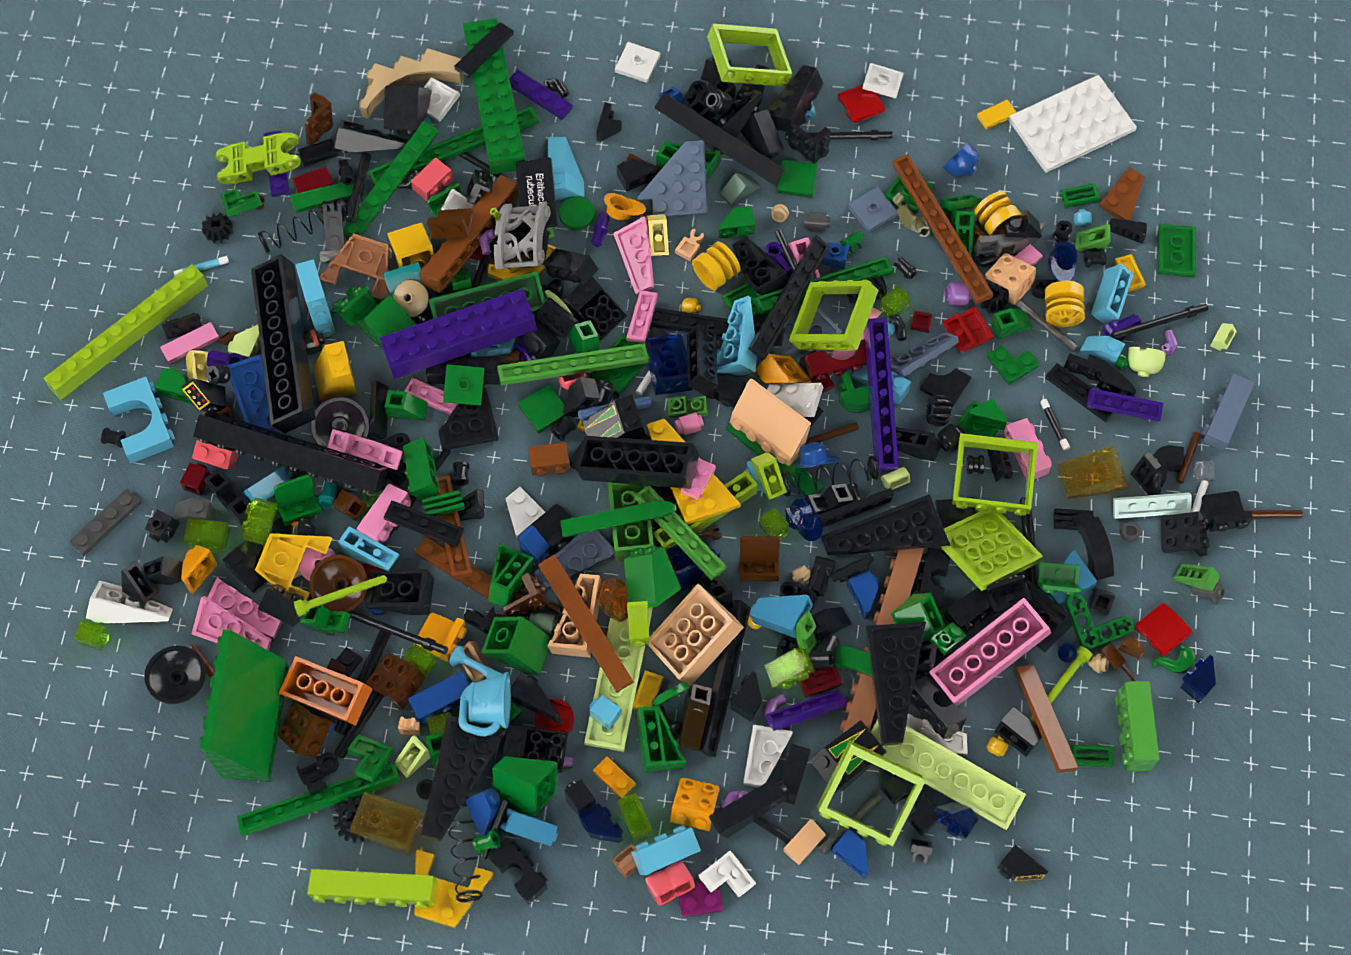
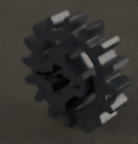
M356 797L355 802L348 798L347 805L341 802L342 809H336L335 811L338 816L333 817V820L338 822L334 825V828L339 830V837L345 835L344 840L348 841L352 838L353 843H356L357 838L364 842V836L371 838L370 831H376L377 829L374 824L379 823V820L374 818L378 815L377 811H372L374 805L370 804L367 806V799L360 802L359 797ZM356 807L362 808V809H364V810H366V811H362V812H361V811L357 810ZM349 810L347 817L343 818L344 814ZM358 817L359 823L355 824L353 818ZM369 822L368 826L363 830L365 823ZM346 829L355 830L356 833H351V832L347 831Z

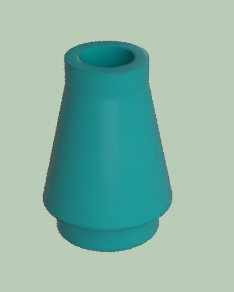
M326 481V485L318 497L320 507L324 509L334 508L331 505L337 498L338 483Z

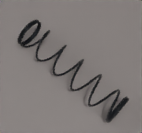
M338 197V200H341L342 218L344 221L343 213L346 217L348 208L343 198ZM309 210L308 218L311 232L298 217L294 216L293 229L295 239L289 233V231L280 223H278L277 225L279 245L274 241V239L269 235V233L264 230H262V232H258V237L262 243L264 250L268 254L270 253V249L263 236V232H265L271 238V240L275 243V245L278 248H281V240L278 228L279 225H281L286 230V232L294 241H297V235L294 224L295 218L300 221V223L311 235L313 234V230L311 225L310 212L312 211L319 218L323 225L324 222L316 212H314L313 210Z
M873 455L870 456L867 468L865 469L860 460L854 459L850 465L849 473L842 463L837 462L833 468L832 477L827 468L821 465L816 471L815 481L807 469H802L799 473L798 485L789 472H784L781 474L783 482L785 478L787 492L784 495L786 497L791 495V486L787 474L792 477L800 495V476L802 471L808 472L816 491H818L817 474L819 468L823 467L827 471L832 485H834V472L837 464H841L844 467L851 484V469L854 461H858L862 465L867 481H869L868 467L872 479L877 480L879 478L877 460ZM872 460H873V462H874L876 476L874 475V472H873Z
M466 802L463 803L462 807L467 806ZM453 820L457 824L451 827L448 833L452 839L460 842L452 847L451 854L458 859H462V861L454 866L453 873L461 878H465L455 887V891L458 893L456 900L462 903L474 902L483 897L481 891L467 890L459 893L457 887L468 879H476L481 876L466 877L458 875L455 872V867L466 860H476L478 857L461 858L453 854L455 846L463 842H471L473 838L461 840L452 837L450 833L455 826L472 823L474 820L462 822ZM468 894H480V895L471 896V895H468ZM465 896V897H471V898L462 899V898H459V897Z

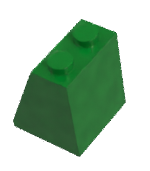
M390 295L379 299L354 322L381 349L383 347L379 337L416 325Z
M651 545L645 549L639 547L631 550L630 555L624 558L627 602L647 601L648 608L657 607L681 590L664 546L655 547V545Z
M494 617L481 653L524 674H540L549 650L548 643L552 638L524 617Z
M505 756L492 769V787H495L496 792L500 796V801L502 799L509 800L510 807L535 817L556 795L558 763Z

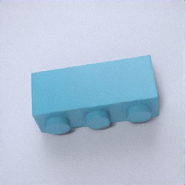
M1122 264L1105 269L1091 311V315L1103 324L1120 318L1134 275Z
M682 825L673 829L674 833L668 836L664 833L654 837L655 841L648 844L645 841L636 845V850L631 851L639 874H650L701 851L692 827L685 828Z

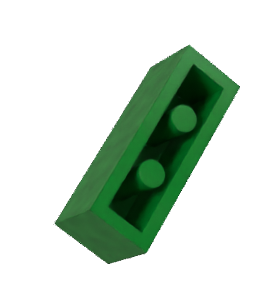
M424 438L404 445L402 458L407 468L405 474L409 480L408 490L410 494L421 501L440 493L432 447Z

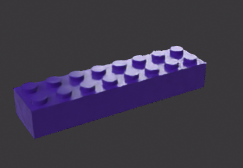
M522 288L379 338L393 378L397 379L536 331L537 327Z

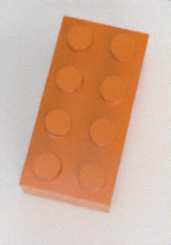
M295 656L279 694L356 726L372 688L360 681Z

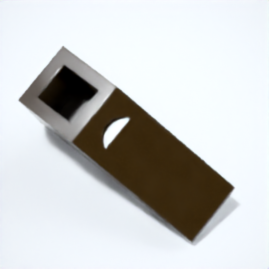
M692 684L686 694L679 746L696 751L699 750L710 706L711 688Z

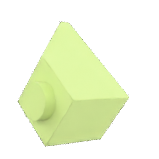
M258 325L236 334L233 341H230L228 345L229 354H240L243 360L256 356L261 347Z

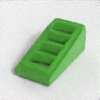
M1181 564L1173 579L1179 583L1213 591L1220 575L1214 567Z

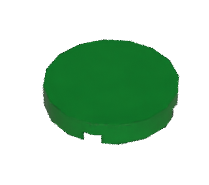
M580 196L568 198L560 206V220L568 229L583 230L593 223L595 208L587 198Z
M682 682L677 687L668 689L656 696L651 702L653 706H661L686 692L690 687L687 682Z

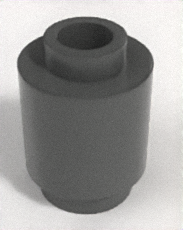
M810 212L805 214L804 228L813 231H826V228L830 227V217H827V213Z

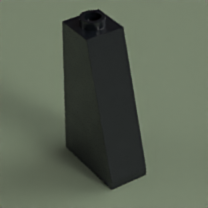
M774 778L708 817L717 832L729 838L788 799L789 797L786 792L789 790L783 781L779 782Z

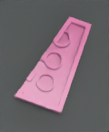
M644 216L613 233L636 295H639L640 290L649 291L654 288L648 220Z
M217 577L207 598L265 636L275 639L282 621L259 610V605L253 602V600L247 596L245 597L235 588L227 585Z
M206 596L201 597L192 635L217 643L218 637L222 636L223 630H231L269 651L272 639Z

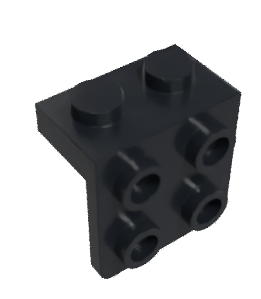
M792 122L789 125L788 143L793 150H797L806 160H810L815 164L829 152L831 131L824 127L815 137H812Z
M1238 491L1202 496V506L1209 523L1210 532H1222L1236 528L1243 529L1253 519L1251 511L1244 512Z
M558 504L553 505L531 524L550 545L553 555L577 536L563 537L561 520L570 519L571 517Z
M1199 511L1162 517V551L1164 553L1194 550L1199 556H1206L1207 548L1210 546L1206 531L1209 530L1208 520Z

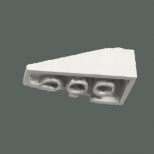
M99 581L90 597L86 619L96 623L169 621L173 609L154 600H148L143 604L122 592L121 586Z

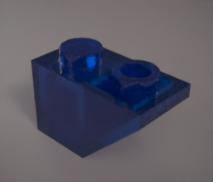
M1211 655L1206 659L1202 657L1195 664L1197 669L1193 673L1189 671L1182 678L1184 683L1180 688L1198 704L1216 685L1214 659Z
M957 802L938 806L934 810L939 817L938 820L947 827V832L954 837L960 836L966 839L979 820L970 807Z
M597 803L579 816V821L590 838L615 843L622 842L621 834H623V831L618 823L614 824L610 819L612 815L606 806L602 807L600 803Z

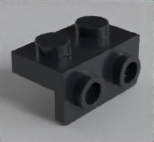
M1024 574L1019 576L1013 575L1005 581H997L986 587V596L995 615L1006 612L1023 598L1029 604L1033 603L1025 583Z

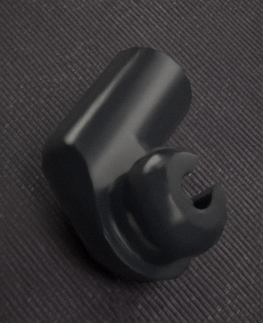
M550 78L545 80L544 85L547 89L558 91L562 98H566L569 95L561 80Z

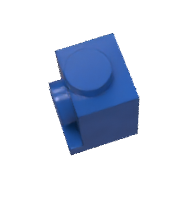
M828 242L830 248L824 256L823 265L845 269L850 245L846 244L844 246Z

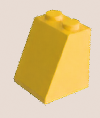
M422 222L387 233L398 268L419 262L422 269L434 255L432 244Z
M344 341L325 345L313 367L320 402L335 397L357 394Z

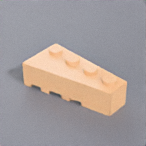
M580 574L575 588L597 622L603 582L600 575ZM564 609L563 616L554 630L553 638L548 643L550 652L558 655L590 658L591 651Z

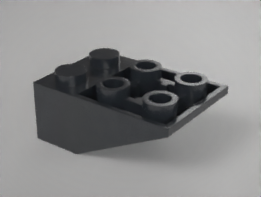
M593 276L586 284L577 283L561 298L579 323L591 320L600 340L627 316Z
M508 725L502 759L507 756L554 761L558 763L557 773H562L568 733Z

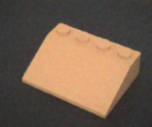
M753 379L748 381L732 412L730 423L736 430L744 432L749 440L756 441L765 452H770L776 457L778 462L781 464L785 463L787 466H790L800 456V447L805 445L811 422Z
M697 584L649 637V644L647 645L680 681L687 682L691 686L744 627L700 584Z

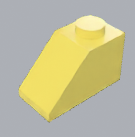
M665 214L647 215L651 256L669 255L667 219Z

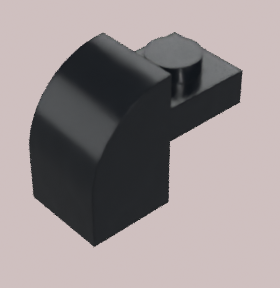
M1167 445L1159 448L1154 453L1153 457L1162 466L1161 487H1163L1167 479V471H1180L1183 465L1184 447Z
M846 483L831 485L824 493L808 495L804 500L813 516L849 504L853 501V498Z

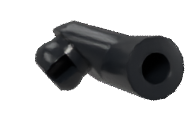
M411 170L410 174L397 189L412 188L411 180L419 172Z
M975 250L971 254L974 263L982 267L992 265L998 261L994 254L987 257L982 254L976 255Z
M890 315L889 323L896 325L897 340H906V326L900 315Z

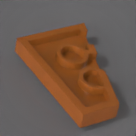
M1129 167L1100 202L1099 207L1117 219L1131 221L1145 176Z

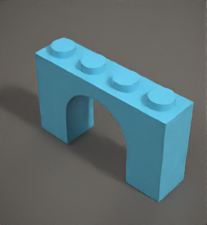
M314 259L295 264L315 330L318 334L322 333L324 338L335 334L336 331Z
M147 377L103 393L113 417L136 408L146 409L152 413L151 422L145 430L121 440L125 454L131 464L174 447L172 440L175 439L171 428L167 429L168 418L165 413H161L162 403L160 398H155L154 395L157 390L153 382L149 383Z

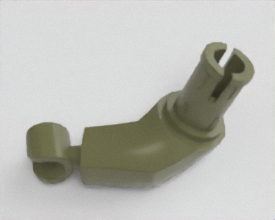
M898 192L893 197V202L899 207L896 211L902 224L906 228L919 233L921 237L928 236L930 230L924 217L913 213L907 204L903 206L902 202L905 198Z

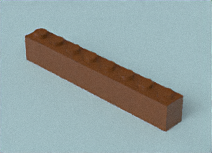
M500 175L492 183L491 193H484L478 203L472 207L474 215L468 237L448 238L446 242L442 243L441 248L436 254L431 257L427 265L421 269L419 274L425 287L439 293L445 289L451 279H453L473 252L479 247L480 236L486 230L493 229L496 226L495 217L490 214V210L496 208L500 211L504 204L513 205L518 199L517 181Z

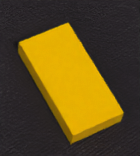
M1007 99L977 113V118L987 130L1008 120L1010 115L1017 112Z
M1132 254L1115 258V266L1122 264L1134 274L1128 292L1146 286Z
M645 670L635 696L633 709L638 710L639 707L653 706L651 701L658 696L664 676Z

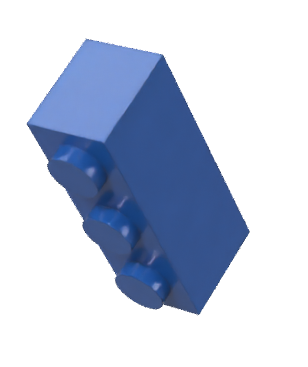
M463 672L408 698L420 725L424 723L429 724L439 715H447L460 705V697L464 689L469 685Z

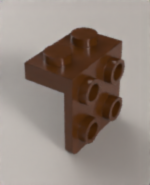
M315 92L310 96L312 116L305 122L306 143L309 146L318 142L333 127L331 102Z
M471 208L440 210L437 217L428 218L427 220L432 238L468 237L474 212Z
M742 536L740 538V581L779 582V537Z
M529 573L521 576L529 594L505 606L503 612L509 617L525 618L528 613L533 610L538 611L545 606L544 604L549 602L545 594L547 591L546 586L536 576L533 577Z
M386 654L367 680L366 685L371 687L372 690L388 697L398 708L403 710L409 703L408 698L415 694L426 677L415 665L392 654Z
M294 701L283 725L280 727L278 736L296 754L316 758L333 722L329 718L313 715L300 702Z

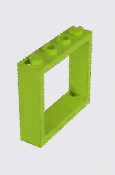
M712 24L707 38L722 82L787 86L792 76V71L777 29ZM723 43L768 46L776 70L730 67Z
M869 280L810 282L789 342L799 350H857L879 290ZM859 294L845 334H808L822 295Z
M960 433L952 505H956L960 509L975 507L978 511L991 509L995 510L996 513H1006L1008 511L1014 512L1015 515L1019 516L1029 514L1032 507L1038 442ZM964 447L1029 454L1024 505L959 497Z
M849 740L817 808L822 817L829 820L832 817L838 820V823L845 828H850L851 826L857 829V833L864 837L870 835L876 838L875 841L883 846L887 844L893 846L926 779L922 774ZM853 755L914 783L889 835L828 807Z

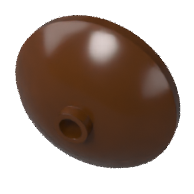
M346 555L326 557L312 571L309 582L312 598L315 599L344 589L340 587L342 581L345 582L344 588L368 581L365 569L357 560ZM368 589L322 604V606L330 611L348 613L363 602Z

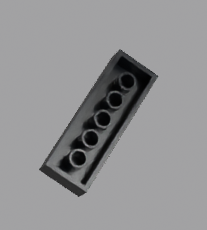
M584 436L575 470L584 481L691 489L699 452L693 443Z

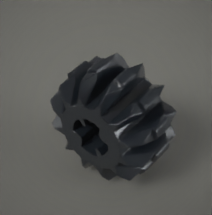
M221 212L218 215L212 213V217L206 216V221L202 222L203 235H205L208 241L212 240L214 244L218 240L223 243V239L229 240V235L233 234L232 221H230L227 215L223 216Z
M989 282L988 286L993 293V298L979 304H981V310L987 308L988 313L991 310L997 313L999 309L1003 310L1009 300V293L1005 291L1004 287H999L998 284L995 283L993 285Z
M936 394L928 399V404L926 405L928 424L939 427L946 426L952 410V403L949 397Z

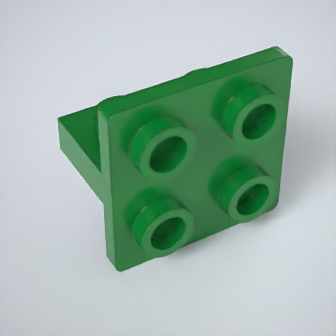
M353 286L346 291L345 294L347 296L342 300L338 299L332 305L334 308L330 312L337 314L350 328L376 301L367 292L368 286Z

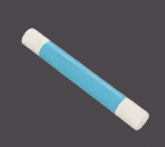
M227 256L194 266L199 271L227 264L229 260ZM186 268L173 271L174 275L177 276Z

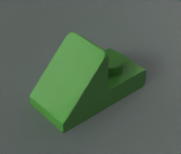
M1109 224L1075 233V247L1078 252L1096 248L1098 251L1100 249L1105 250L1111 242Z

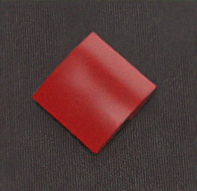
M863 85L837 94L839 102L845 108L846 115L853 123L885 112L878 94L862 89Z
M975 306L961 315L957 313L942 322L949 334L957 335L959 342L955 345L960 353L976 348L994 338Z
M1164 602L1135 624V630L1148 639L1150 646L1163 656H1166L1193 634V631L1183 619Z

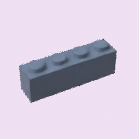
M1233 374L1230 380L1226 379L1222 387L1225 392L1223 395L1219 394L1215 403L1218 405L1217 410H1212L1209 419L1212 421L1210 425L1206 424L1202 435H1205L1203 443L1221 451L1225 450L1255 382Z

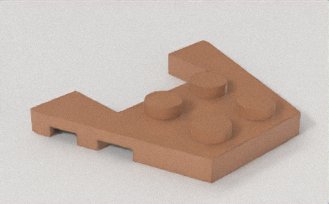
M353 233L341 248L339 254L329 263L328 268L324 273H321L319 276L320 281L336 285L341 268L377 279L371 293L372 298L379 300L388 296V287L383 273L389 271V245Z

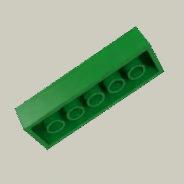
M536 271L432 298L428 301L433 319L522 288L531 311L540 310L545 303L539 275Z

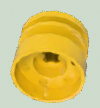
M998 191L989 195L974 210V216L979 219L981 225H985L984 229L989 236L1005 234L1003 222L1008 218H1023L1016 206L1012 205L1011 199L1008 198L1004 191Z
M719 241L713 244L712 247H709L706 253L703 252L692 260V266L698 278L707 288L713 291L725 284L726 279L730 280L733 276L737 275L741 269L733 252Z
M1058 281L1046 287V322L1057 327H1070L1083 322L1085 319L1084 288L1080 283Z

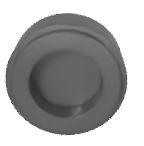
M1126 522L1120 529V536L1126 542L1136 541L1141 533L1140 527L1134 522Z

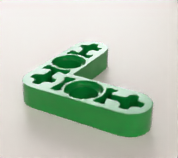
M1077 594V596L1067 595L1065 598V607L1068 614L1072 616V626L1079 644L1085 648H1094L1127 635L1134 628L1132 619L1125 616L1117 617L1094 627L1083 596ZM1073 598L1078 599L1076 606L1071 605ZM1077 609H1082V612H1076L1074 614V611H1077ZM1080 615L1086 618L1084 626L1077 624V618ZM1122 621L1127 622L1125 629H1115V627L1122 625ZM1104 627L1110 629L1111 633L1108 638L1102 636L1101 632ZM1089 628V630H1086V633L1080 631ZM1087 635L1092 636L1090 644L1084 641Z

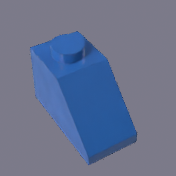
M531 525L518 538L520 552L534 557V564L539 567V563L551 557L550 545L534 526Z
M870 570L850 578L847 585L864 620L869 617L880 586L876 575H872Z
M495 787L465 800L480 836H484L490 831L501 803L500 796L496 792Z
M848 829L833 847L832 853L861 877L865 878L868 874L865 842L857 831L852 832Z

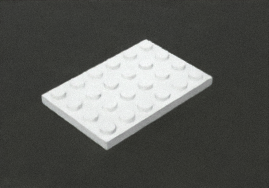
M1099 75L1014 113L1008 119L1045 173L1136 131L1137 128Z

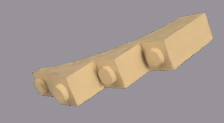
M427 48L425 54L421 55L420 61L401 56L399 61L395 62L393 69L374 63L372 69H369L367 73L369 86L366 90V96L359 103L362 117L369 119L375 108L385 99V86H409L419 82H427L431 77L438 81L461 84L465 76L454 68V65L461 59Z

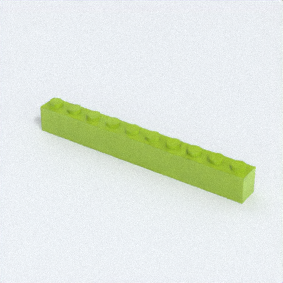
M193 264L188 266L45 376L43 379L48 387L60 400L65 398L207 288L208 284L204 275Z

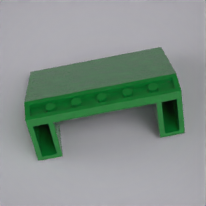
M223 630L222 636H219L217 641L219 653L214 658V668L216 670L215 675L210 680L212 692L211 696L207 698L208 714L203 719L205 731L204 736L200 737L199 748L222 779L271 782L285 697L279 694V691L290 666L285 659L231 630Z

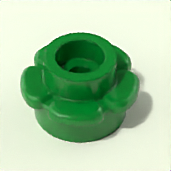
M1120 354L1115 364L1119 371L1122 368H1127L1129 363L1127 359L1128 354Z

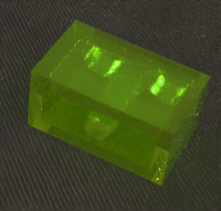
M256 497L252 503H248L245 514H248L247 521L244 520L241 532H244L242 539L265 546L272 531L278 504Z
M188 518L184 542L190 549L198 545L209 549L211 552L226 551L230 528L227 522Z
M795 648L765 665L772 687L781 688L782 690L792 687V683L795 681L807 679L809 677L808 674L814 672L807 650Z
M637 793L617 800L618 809L633 844L653 836L651 825Z

